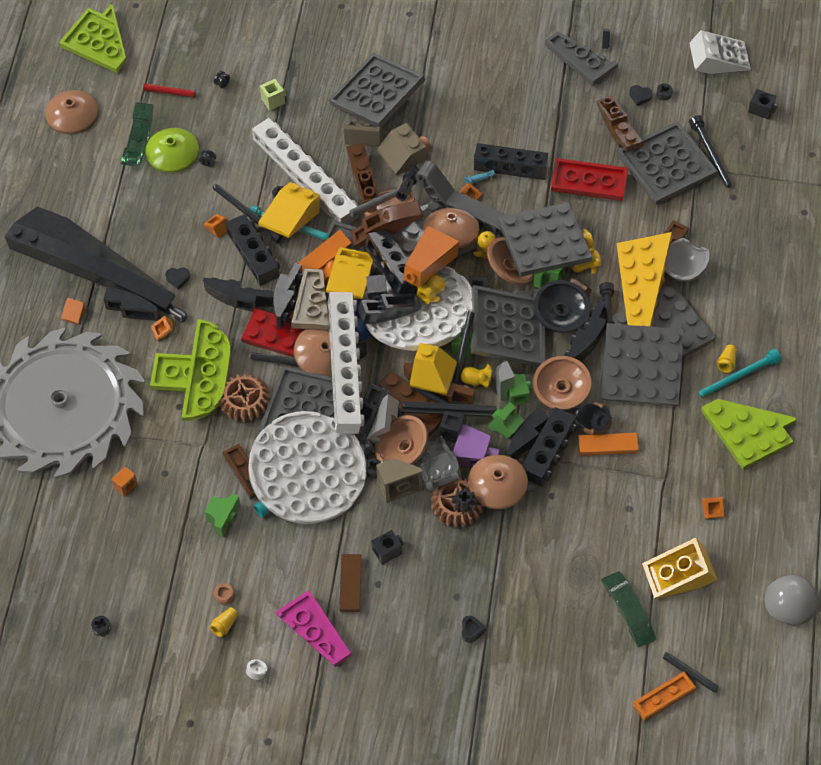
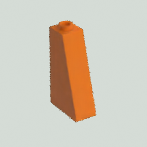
M428 226L405 264L404 280L417 287L422 286L457 257L459 241Z

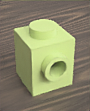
M276 79L260 85L261 99L269 111L285 104V90Z

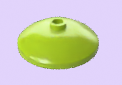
M167 128L155 133L149 139L145 152L147 160L153 168L165 173H176L189 168L196 161L199 155V144L195 136L189 131L181 128Z

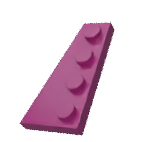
M309 590L275 612L280 619L334 667L352 656Z

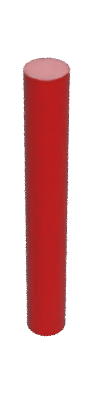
M143 84V90L193 98H195L196 94L194 90Z

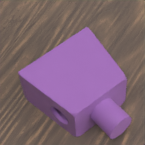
M463 424L453 453L458 460L459 466L473 467L479 460L487 456L499 455L500 450L491 447L490 435Z

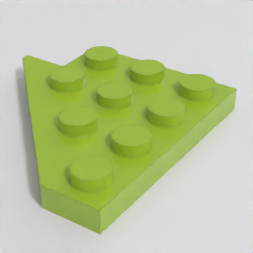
M112 4L109 5L103 14L87 8L59 42L61 48L115 73H118L127 62Z
M721 399L714 400L701 408L702 413L742 470L793 445V440L785 428L796 423L797 419L795 417Z

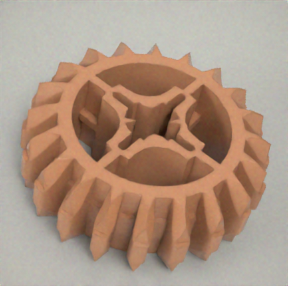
M246 373L242 377L237 374L235 379L230 377L229 382H226V387H224L223 398L220 400L219 406L222 408V412L227 414L229 419L234 417L236 422L239 419H242L243 423L246 419L252 422L253 417L259 419V413L265 414V408H267L270 401V391L265 381H261L260 377L255 378L253 373L249 377H247Z
M468 477L464 481L460 479L456 482H449L437 487V490L433 491L431 508L435 511L434 515L436 518L439 517L441 523L446 521L447 526L453 523L455 528H457L458 524H461L464 528L466 522L472 525L473 519L478 520L479 514H482L484 506L478 502L477 505L473 506V512L469 511L462 514L461 511H455L454 509L455 504L452 503V497H457V490L460 492L467 488V491H469Z

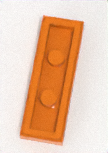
M339 230L297 264L302 265L303 272L304 269H322L335 259L339 247L348 249L352 243Z
M637 433L578 435L580 456L638 453L639 450Z
M682 672L637 699L632 705L643 721H646L694 692L696 687L686 673Z

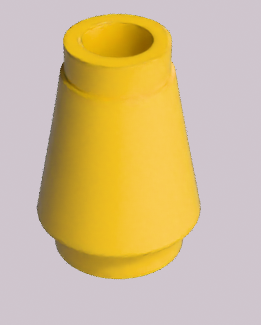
M727 345L717 360V367L723 373H730L735 369L737 348L734 345Z
M230 607L211 621L210 630L218 637L227 635L238 617V612Z

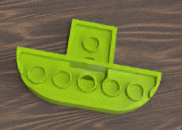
M197 319L192 355L155 354L150 388L152 390L186 392L182 421L201 419L212 413L220 405L228 379L231 348L226 334L217 325L209 321Z

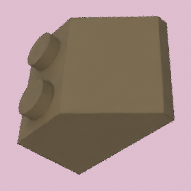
M407 123L391 130L377 149L379 155L395 175L426 160V146Z
M396 458L384 460L376 465L378 485L386 503L423 490L422 470L420 467Z

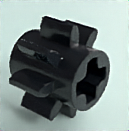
M467 488L460 492L457 490V497H452L455 511L459 510L462 514L469 511L473 512V506L477 505V499H474L475 492L470 493L467 491Z

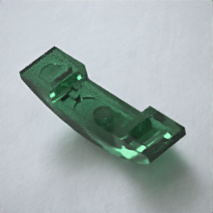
M136 102L132 116L133 124L127 148H124L121 165L139 167L150 135L153 104Z
M618 571L601 578L610 597H613L624 617L636 646L639 648L655 641L656 636L635 592L622 573Z

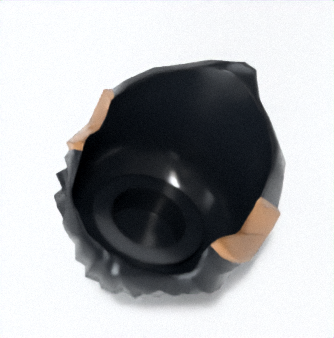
M597 402L587 403L575 411L579 426L584 432L591 435L594 433H605L613 422L609 408Z

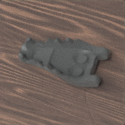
M439 436L434 442L429 441L423 457H421L423 463L420 464L423 481L428 491L432 492L444 484L459 481L461 479V470L456 456L450 451L442 436Z

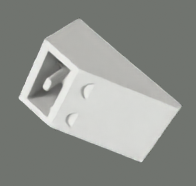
M700 30L689 43L696 71L715 74L751 69L744 41Z

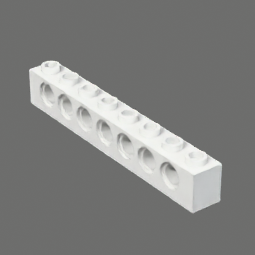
M268 118L252 128L253 140L299 186L321 195L320 208L332 220L348 225L359 217L358 215L352 217L349 213V210L357 207L358 204L354 200H350L346 192L342 188L340 189L331 177L329 178L324 170L317 166L313 159L306 155L302 148L295 144L291 137L284 133L276 122Z
M330 292L328 316L335 433L359 434L360 426L364 425V415L360 414V409L363 408V398H359L362 382L358 381L361 366L357 365L360 351L359 348H356V343H358V332H355L357 316H354L356 300H353L352 292Z

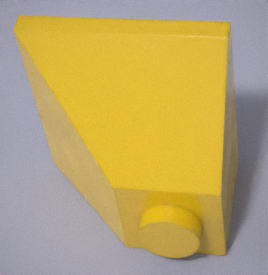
M420 343L414 359L410 387L447 395L457 361L437 346Z

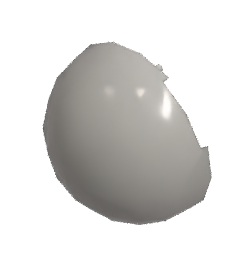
M680 238L670 244L669 254L665 263V272L669 277L680 282H691L700 278L706 272L709 266L708 249L704 247L697 248L685 238Z
M787 575L773 581L767 587L764 597L765 607L770 616L790 625L801 624L810 619L816 611L818 602L812 585L809 581L798 575Z

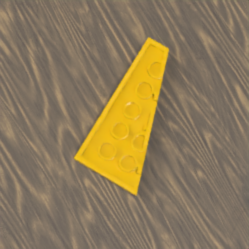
M672 232L617 243L627 325L652 327L653 315L658 302V293L661 289L666 268L665 263L673 237Z

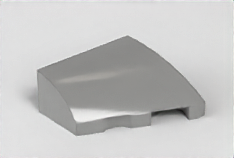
M507 361L497 366L495 370V385L500 401L508 399V389L515 386V376Z
M386 395L382 399L367 436L371 444L381 441L382 434L390 431L391 420L397 418L399 401L390 395Z

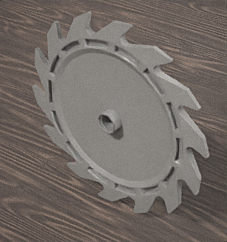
M66 328L49 332L34 348H29V336L20 341L15 346L10 364L3 367L0 362V441L4 442L0 446V458L28 459L25 464L17 469L18 472L36 473L54 464H60L54 475L55 478L71 474L88 456L93 457L92 469L98 467L106 460L114 437H119L123 446L126 447L132 435L127 413L133 410L139 415L144 416L143 401L129 387V384L132 382L144 384V379L138 370L116 362L118 358L129 356L130 352L117 345L92 346L91 344L102 337L101 333L85 332L66 341H61Z

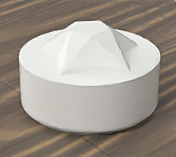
M254 659L248 662L246 674L250 678L261 680L266 676L267 665L263 661Z

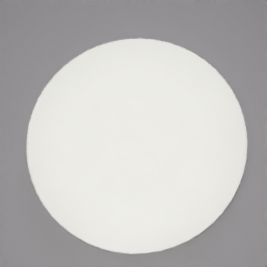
M445 266L435 274L441 276L446 282L444 291L436 296L440 297L438 302L425 304L418 297L422 306L421 310L398 319L365 325L376 339L394 348L417 351L420 343L437 347L445 345L463 333L467 312L472 311V287L464 276H460L454 269ZM386 281L387 294H395ZM367 291L362 300H368Z
M311 411L286 414L272 421L271 424L260 432L254 441L248 464L250 482L258 499L267 509L282 519L299 524L328 522L345 513L353 506L361 494L366 479L364 451L355 435L335 433V419L333 417L330 418Z

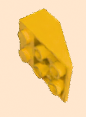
M339 247L326 292H352L353 299H363L367 290L366 276H372L375 262L369 253Z

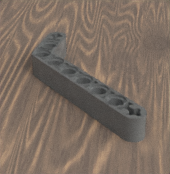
M431 161L425 162L416 174V179L433 202H438L443 208L464 210L477 220L479 229L492 232L498 238L504 237L498 224V217L505 216L506 214L454 190L436 164Z

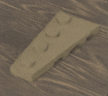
M304 269L291 322L292 328L329 330L323 270Z

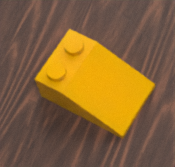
M290 182L278 192L259 220L258 225L289 238L320 213L321 195Z
M697 538L642 563L655 599L700 589L717 580L706 548Z

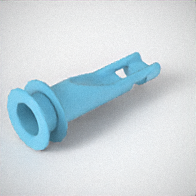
M492 170L472 177L468 175V178L464 177L465 184L471 183L473 185V183L485 180L490 176H495V173Z

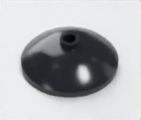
M556 280L545 284L539 289L534 300V312L539 322L547 329L558 333H569L581 328L587 321L590 314V301L585 291L578 285L569 281Z

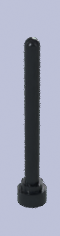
M696 115L688 123L692 130L697 131L725 187L730 188L732 183L704 130V120L700 115Z
M218 184L213 185L215 192L256 224L259 223L261 217ZM260 226L269 233L270 239L276 244L284 237L279 233Z
M604 282L599 285V293L605 302L606 327L607 323L613 324L611 297L614 294V284L611 282Z

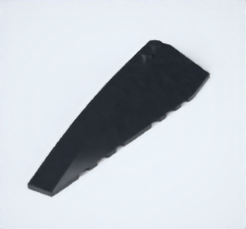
M38 206L15 221L4 236L9 249L102 286L131 292L163 310H167L175 298L174 293L69 218Z

